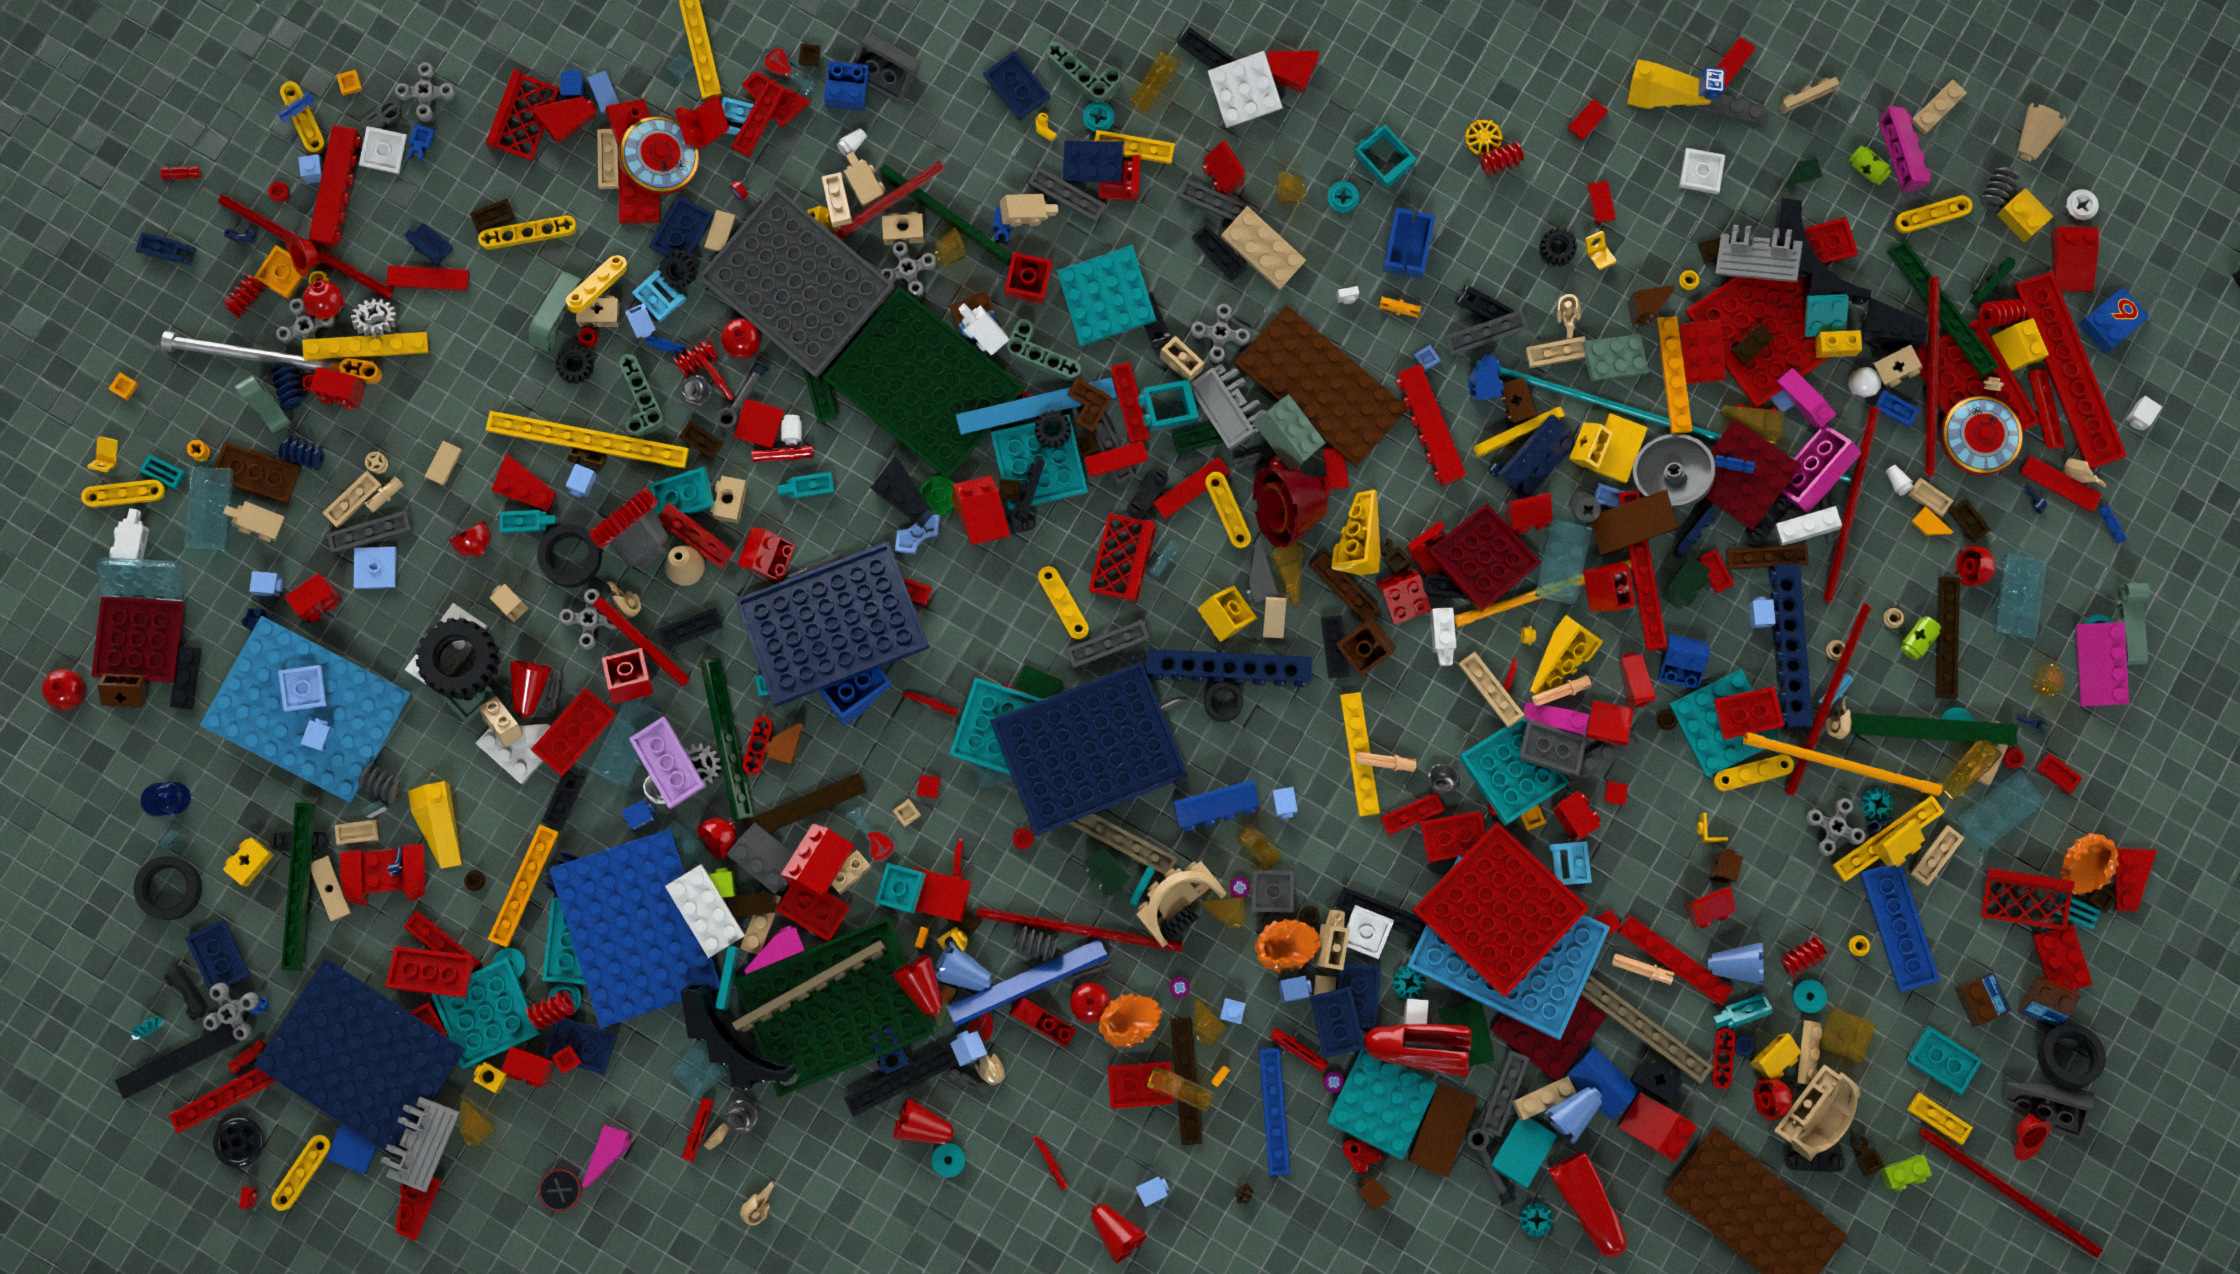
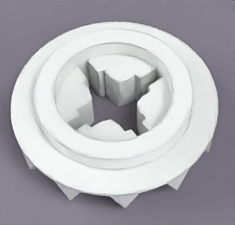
M2076 190L2067 198L2066 208L2069 211V215L2075 217V220L2085 221L2091 219L2098 211V200L2088 190ZM2086 201L2088 202V203L2085 205L2084 209H2083V208L2077 209V206L2079 205V202H2080V203H2083V202L2085 203Z

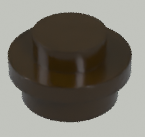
M1664 710L1658 714L1657 724L1661 729L1668 731L1676 727L1678 720L1673 711Z
M477 870L468 872L464 879L465 886L471 891L481 890L486 882L484 874Z
M1306 906L1300 911L1299 919L1301 923L1304 922L1311 927L1319 922L1320 913L1314 906Z
M1245 1184L1237 1189L1235 1194L1237 1203L1245 1205L1249 1203L1254 1193L1250 1185Z

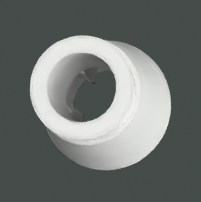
M858 128L839 139L837 147L846 156L851 152H855L867 136L862 129Z
M1893 465L1886 470L1895 493L1902 496L1914 488L1912 485L1913 481L1897 465Z

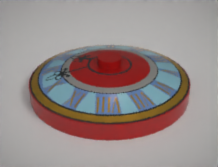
M649 116L633 123L624 133L618 152L619 163L626 178L638 189L654 195H669L685 188L695 176L700 159L699 148L685 144L679 122L664 116Z
M1979 395L1961 400L1947 412L1941 425L1940 440L1945 455L1958 469L1971 475L1989 476L2003 471L2015 461L2022 448L2023 430L2019 418L2006 403L1990 396Z

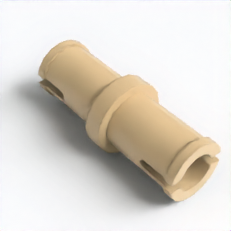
M394 476L390 482L383 488L380 487L377 490L378 492L364 504L374 513L386 501L389 502L391 500L390 497L404 485Z

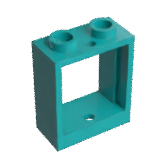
M1385 124L1381 128L1376 127L1370 133L1371 137L1366 141L1362 139L1355 146L1354 156L1386 190L1415 166L1417 158ZM1382 138L1403 159L1401 163L1385 176L1364 155L1367 150Z
M1189 379L1146 387L1138 395L1139 406L1143 407L1144 411L1143 423L1148 427L1149 432L1192 424L1199 418ZM1178 390L1184 416L1157 421L1150 395Z

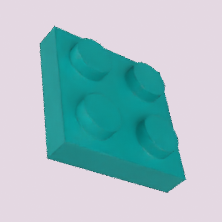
M1847 294L1807 296L1804 335L1806 337L1817 336L1820 332L1846 331L1849 296Z
M887 863L875 903L914 914L926 874Z

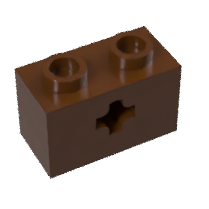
M1521 377L1503 384L1504 391H1501V399L1503 403H1507L1508 410H1506V414L1510 422L1513 421L1515 425H1519L1539 416L1527 379ZM1516 398H1520L1522 400L1520 401V406L1514 404L1517 402Z
M104 673L97 684L101 706L138 708L143 707L148 697L145 675Z
M1731 849L1715 854L1709 879L1725 884L1736 882L1743 856H1739L1737 851Z
M1364 1177L1356 1184L1359 1188L1355 1191L1373 1211L1379 1209L1391 1198L1375 1177Z

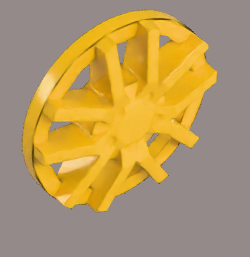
M1476 120L1470 124L1465 134V142L1468 149L1479 156H1482L1484 153L1481 152L1482 146H1486V152L1490 154L1489 145L1495 147L1494 150L1497 151L1503 139L1499 126L1492 120ZM1475 125L1479 126V131L1474 127ZM1490 125L1494 127L1491 132L1488 131ZM1472 130L1474 134L1469 135V131ZM1469 139H1476V141L1469 143ZM1494 139V140H1498L1499 142H1498V144H1496V143L1492 142L1491 140ZM1479 145L1478 151L1472 146Z

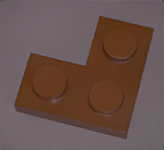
M1077 377L1067 396L1084 405L1075 424L1093 433L1112 397Z

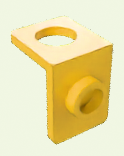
M818 206L807 210L811 216L815 213V219L828 230L837 231V228L839 229L840 226L833 228L828 208Z
M1603 231L1585 238L1587 255L1598 270L1616 263L1615 257L1606 247L1605 233ZM1600 238L1598 244L1591 246V242L1594 239Z
M99 436L97 438L96 460L88 464L87 468L108 472L116 467L118 440Z
M1707 813L1699 815L1700 822H1697V834H1700L1701 843L1728 841V837H1708Z
M954 927L937 939L943 950L946 947L945 939L948 937H952L962 951L965 950L968 944L966 935L963 931H959L957 927Z

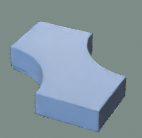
M933 514L922 529L914 524L906 530H898L895 552L916 554L917 547L923 540L932 536H938L940 515Z

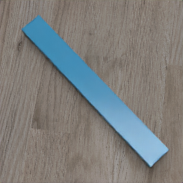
M1112 377L1089 383L1110 395L1112 399L1117 397ZM1069 387L957 414L955 417L960 435L1038 417L1041 414L1043 415L1045 411L1051 412V410H1055V412L1084 405L1067 396L1071 389Z

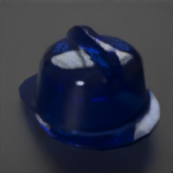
M180 782L156 783L144 790L140 802L143 810L151 816L175 815L187 809L190 804L191 795L188 788Z

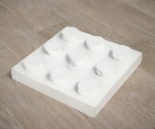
M1265 51L1208 71L1226 128L1283 109Z

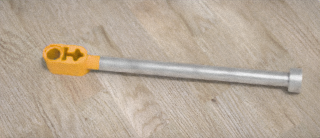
M165 331L161 339V348L167 352H175L176 349L271 364L295 366L310 370H316V367L354 375L362 383L376 384L382 378L381 370L375 363L351 358L344 359L342 362L331 360L304 361L303 356L182 338L178 337L176 332ZM370 369H375V373L367 377V372Z

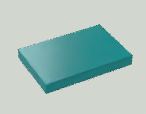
M706 467L694 469L649 484L652 494L658 500V504L654 507L657 517L668 502L685 515L715 507Z
M734 946L727 948L716 1002V1008L724 1011H729L741 949Z
M1927 1026L1906 1062L1961 1096L1983 1060L1932 1027Z
M1518 1117L1490 1167L1524 1189H1527L1557 1135L1531 1118L1521 1121Z

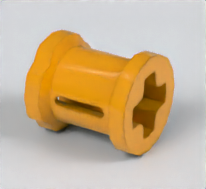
M192 440L187 445L188 454L195 460L204 462L209 459L211 450L202 441ZM198 448H200L201 450L199 454L196 451Z

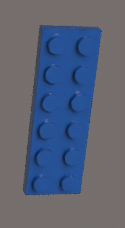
M1902 864L1898 867L1895 865L1891 867L1884 865L1860 872L1859 874L1898 992L1940 981Z

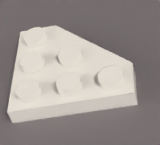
M549 724L519 726L522 737L507 747L501 744L489 728L476 744L519 783L523 784L543 762L530 749L551 726Z

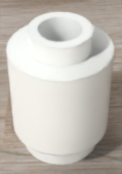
M785 415L784 420L781 421V441L785 442V445H797V442L802 440V421H800V416Z

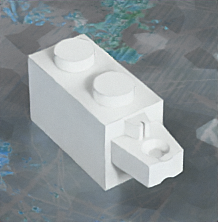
M965 303L958 308L965 317L962 319L966 327L963 330L971 339L973 337L977 339L976 344L983 352L987 350L990 355H993L1010 340L1005 331L981 305L973 311Z
M129 508L127 519H123V522L119 521L118 527L114 530L115 542L114 547L110 549L109 556L111 562L116 565L141 569L149 529L140 521L141 511Z
M1453 607L1434 608L1430 612L1433 653H1437L1439 666H1451L1453 664V653L1456 649Z

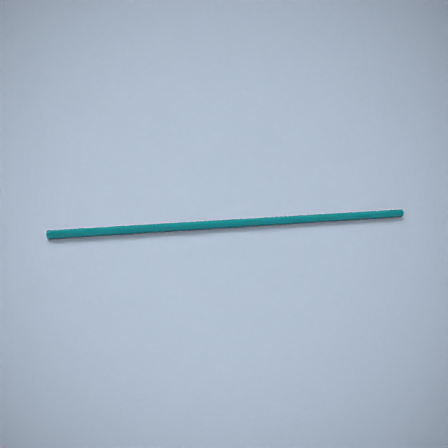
M1480 360L1476 361L1475 367L1478 365ZM1503 367L1498 371V375L1511 379L1524 377L1527 379L1528 384L1670 427L1669 418ZM1692 426L1693 431L1690 433L1716 442L1722 436L1721 434ZM1844 473L1839 480L1851 483L1853 475Z

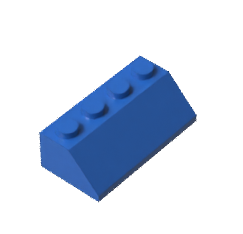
M1250 780L1174 801L1172 807L1179 830L1184 829V832L1196 829V825L1204 823V826L1215 824L1216 820L1224 818V821L1236 818L1235 814L1243 812L1244 815L1255 813V809L1259 808V801L1255 782Z

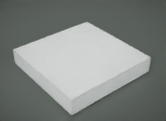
M367 126L359 166L400 175L407 135Z
M1686 148L1679 187L1719 194L1725 155Z
M1355 905L1346 928L1350 929L1347 947L1379 959L1394 920Z

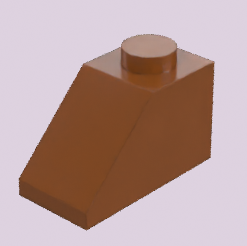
M798 723L774 736L771 742L768 741L765 749L768 759L793 766L805 728L804 725Z

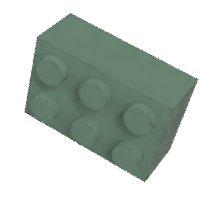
M1289 394L1253 422L1289 471L1304 462L1326 443Z

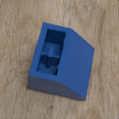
M829 61L824 94L826 107L865 111L868 94L869 65Z
M1484 355L1468 377L1470 399L1483 400L1502 396L1501 391H1504L1502 379H1499L1498 371L1501 370L1496 356Z
M1669 634L1667 639L1668 648L1663 651L1658 680L1699 689L1710 657L1709 643Z

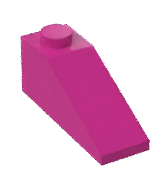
M1793 368L1777 380V383L1812 428H1822L1836 416V413L1826 400Z
M1528 702L1525 703L1523 711L1527 720H1533L1580 736L1585 735L1589 718L1588 714L1546 705L1535 706L1534 703Z
M791 925L780 929V933L773 937L744 970L745 974L747 975L806 951L798 929L796 927L792 928Z
M603 1125L582 1184L583 1187H590L625 1150L628 1151L632 1141L629 1138L631 1133Z

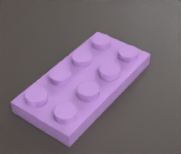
M663 716L629 738L668 808L672 809L706 787L666 717Z

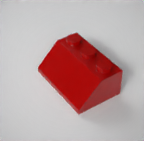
M812 824L781 875L792 888L824 897L855 846L829 828Z

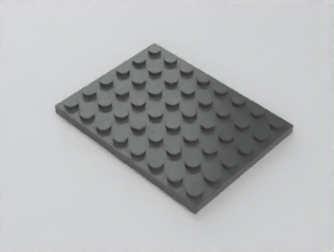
M777 186L698 276L704 284L750 321L816 379L896 287Z

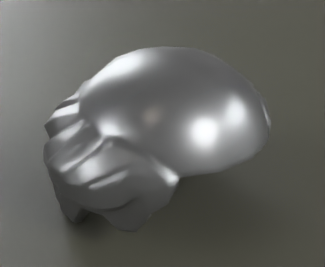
M695 375L688 377L681 384L680 396L682 401L686 405L693 407L704 405L712 393L711 385L703 376Z
M1435 765L1426 776L1428 785L1438 794L1451 793L1460 786L1458 771L1449 765Z
M739 1100L732 1102L727 1107L725 1119L730 1129L746 1134L755 1127L758 1114L750 1102Z

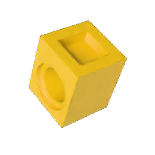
M484 1062L483 1065L480 1064L474 1072L476 1077L473 1081L494 1093H500L508 1077H505V1072L490 1063ZM488 1071L494 1073V1080L490 1083L485 1080V1075Z

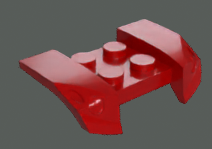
M424 844L402 846V873L396 876L390 875L388 864L395 863L398 849L340 852V879L344 897L350 903L367 906L366 894L405 891V896L409 902L424 896Z

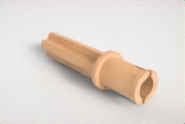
M1585 675L1576 680H1567L1566 684L1534 695L1532 697L1535 706H1540L1570 694L1574 696L1581 690L1591 688L1590 678Z
M1358 752L1355 755V763L1392 768L1393 771L1405 770L1414 772L1416 769V759L1402 758L1398 755L1392 757Z
M1615 954L1612 959L1613 966L1649 977L1651 981L1654 979L1668 985L1672 983L1674 972L1658 968L1656 964L1652 966L1619 954Z

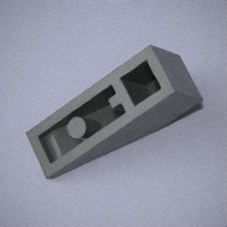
M1260 538L1256 539L1248 584L1249 590H1246L1248 601H1252L1254 606L1264 604L1266 597L1278 598V592Z

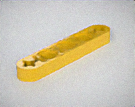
M569 215L486 229L479 234L478 240L484 249H497L570 236L576 232L577 223ZM567 221H569L570 224H573L569 226L568 230H566L565 227H560L565 226ZM555 223H558L559 225V232H557V226ZM547 224L553 226V230L549 234L542 232V228ZM532 228V236L524 237L522 235L523 230ZM507 231L513 233V238L509 241L503 240V234ZM497 233H498V237H499V240H500V242H498L497 239H491L489 244H487L485 241H483V240H486V238H487L486 236H488V235H489L491 238H497V236H496Z
M1561 406L1554 408L1473 447L1477 458L1535 432L1550 414L1555 415L1558 420L1566 416Z

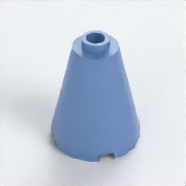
M950 941V948L945 947L935 966L938 968L937 974L935 973L937 981L979 992L988 989L992 983L991 973L964 950L962 951L956 943Z
M1755 943L1712 953V958H1708V970H1712L1713 975L1764 985L1763 943Z
M1587 1087L1544 1112V1116L1546 1118L1550 1116L1552 1127L1565 1140L1570 1138V1144H1574L1602 1104L1600 1099L1602 1095L1596 1088L1593 1087L1591 1089Z

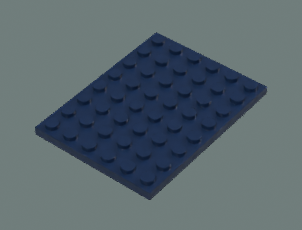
M888 541L735 599L774 707L930 648Z
M1142 662L989 721L1035 837L1188 777Z
M325 958L254 1066L395 1158L397 1154L386 1150L387 1144L402 1149L403 1146L399 1144L406 1128L414 1130L398 1123L399 1117H405L415 1123H418L420 1118L417 1115L405 1112L403 1110L404 1104L424 1111V1108L416 1105L419 1097L433 1101L467 1049L328 958Z

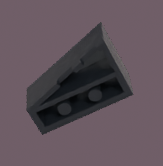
M1870 298L1863 342L1903 347L1912 345L1913 348L1925 349L1929 322Z
M895 456L870 488L922 529L934 512L903 464Z

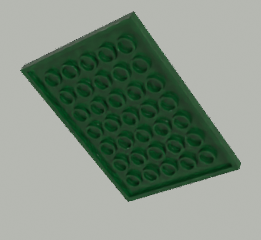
M901 287L897 289L823 376L824 381L947 480L952 477L992 429L988 428L960 435L955 415L1015 401L1025 389L1022 384Z
M890 917L734 979L745 1012L749 1014L880 940L886 947V950L883 951L884 955L878 959L872 960L870 958L864 962L865 966L855 971L852 968L846 972L847 975L838 981L833 979L827 982L828 986L820 991L815 989L809 992L810 996L800 1002L797 999L790 1003V1008L782 1012L777 1010L772 1013L773 1017L767 1021L761 1022L759 1020L753 1024L754 1028L752 1030L762 1057L781 1064L795 1065L796 1074L789 1078L787 1082L776 1083V1081H772L778 1098L935 1034L928 1014L924 1015L894 979L893 973L902 966L908 965ZM893 1026L894 1032L892 1035L886 1036L882 1033V1030ZM880 1031L881 1036L877 1039L876 1033ZM874 1034L875 1039L872 1042L869 1036ZM896 1034L900 1043L890 1047L892 1043L891 1038ZM876 1041L878 1046L882 1048L879 1052H876L873 1046Z

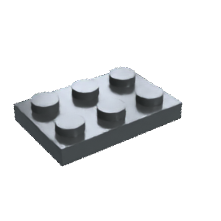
M1528 719L1518 759L1576 778L1579 775L1587 738Z

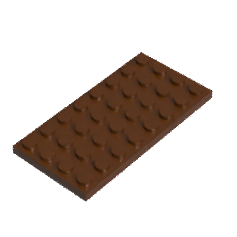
M1287 305L1234 362L1238 369L1276 401H1280L1289 394L1323 440L1336 449L1356 468L1408 410L1402 401Z
M1716 1127L1712 1128L1663 1191L1667 1197L1761 1274H1820L1848 1237L1847 1234Z

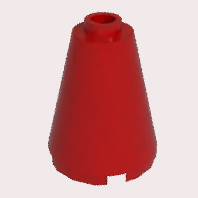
M511 660L513 711L517 712L516 716L529 718V714H534L551 674V666L542 664V667H540V665L534 662Z
M929 955L913 960L914 962L909 965L906 964L897 969L893 976L924 1015L929 1014L933 1016L941 1011L940 1007L943 1006L932 959Z
M912 1099L904 1101L899 1112V1121H896L893 1138L903 1141L946 1144L947 1141L950 1142L954 1134L952 1124Z
M1098 1204L1091 1210L1092 1215L1090 1218L1111 1259L1115 1263H1120L1132 1254L1131 1251L1135 1247L1138 1249L1147 1238L1143 1230L1109 1205Z

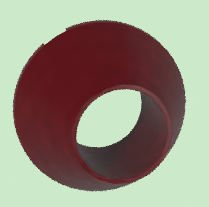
M1273 467L1264 468L1256 475L1253 485V500L1257 501L1258 511L1255 512L1264 536L1275 547L1281 546L1285 548L1291 546L1326 516L1328 509L1327 495L1322 483L1316 477Z

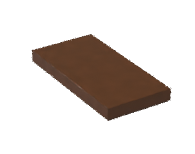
M224 441L210 479L288 505L302 466Z
M1666 489L1602 512L1596 520L1590 522L1602 556L1679 529Z
M1438 1083L1408 1162L1448 1178L1478 1098Z

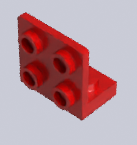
M714 95L695 110L683 107L675 110L687 146L704 149L729 131L727 119L720 98L717 95Z
M1133 155L1132 161H1124L1123 183L1099 182V199L1138 201L1141 155Z
M1441 521L1434 524L1406 547V551L1426 576L1430 574L1439 575L1443 572L1427 554V551L1446 536L1443 532L1445 526Z
M1413 567L1400 572L1396 576L1394 574L1376 582L1378 590L1385 598L1394 625L1431 610L1427 594L1423 589L1421 576Z

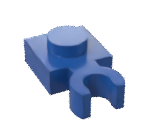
M415 124L409 140L410 145H413L407 153L409 159H412L414 153H419L417 159L419 162L423 161V150H430L436 133L434 129Z
M996 207L993 229L999 230L996 231L994 240L998 243V237L1003 235L1006 237L1005 244H1008L1010 237L1007 230L1013 231L1014 227L1010 226V224H1003L1001 209Z

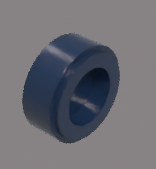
M1742 1035L1735 1039L1734 1052L1737 1055L1744 1057L1754 1052L1755 1043L1751 1037Z

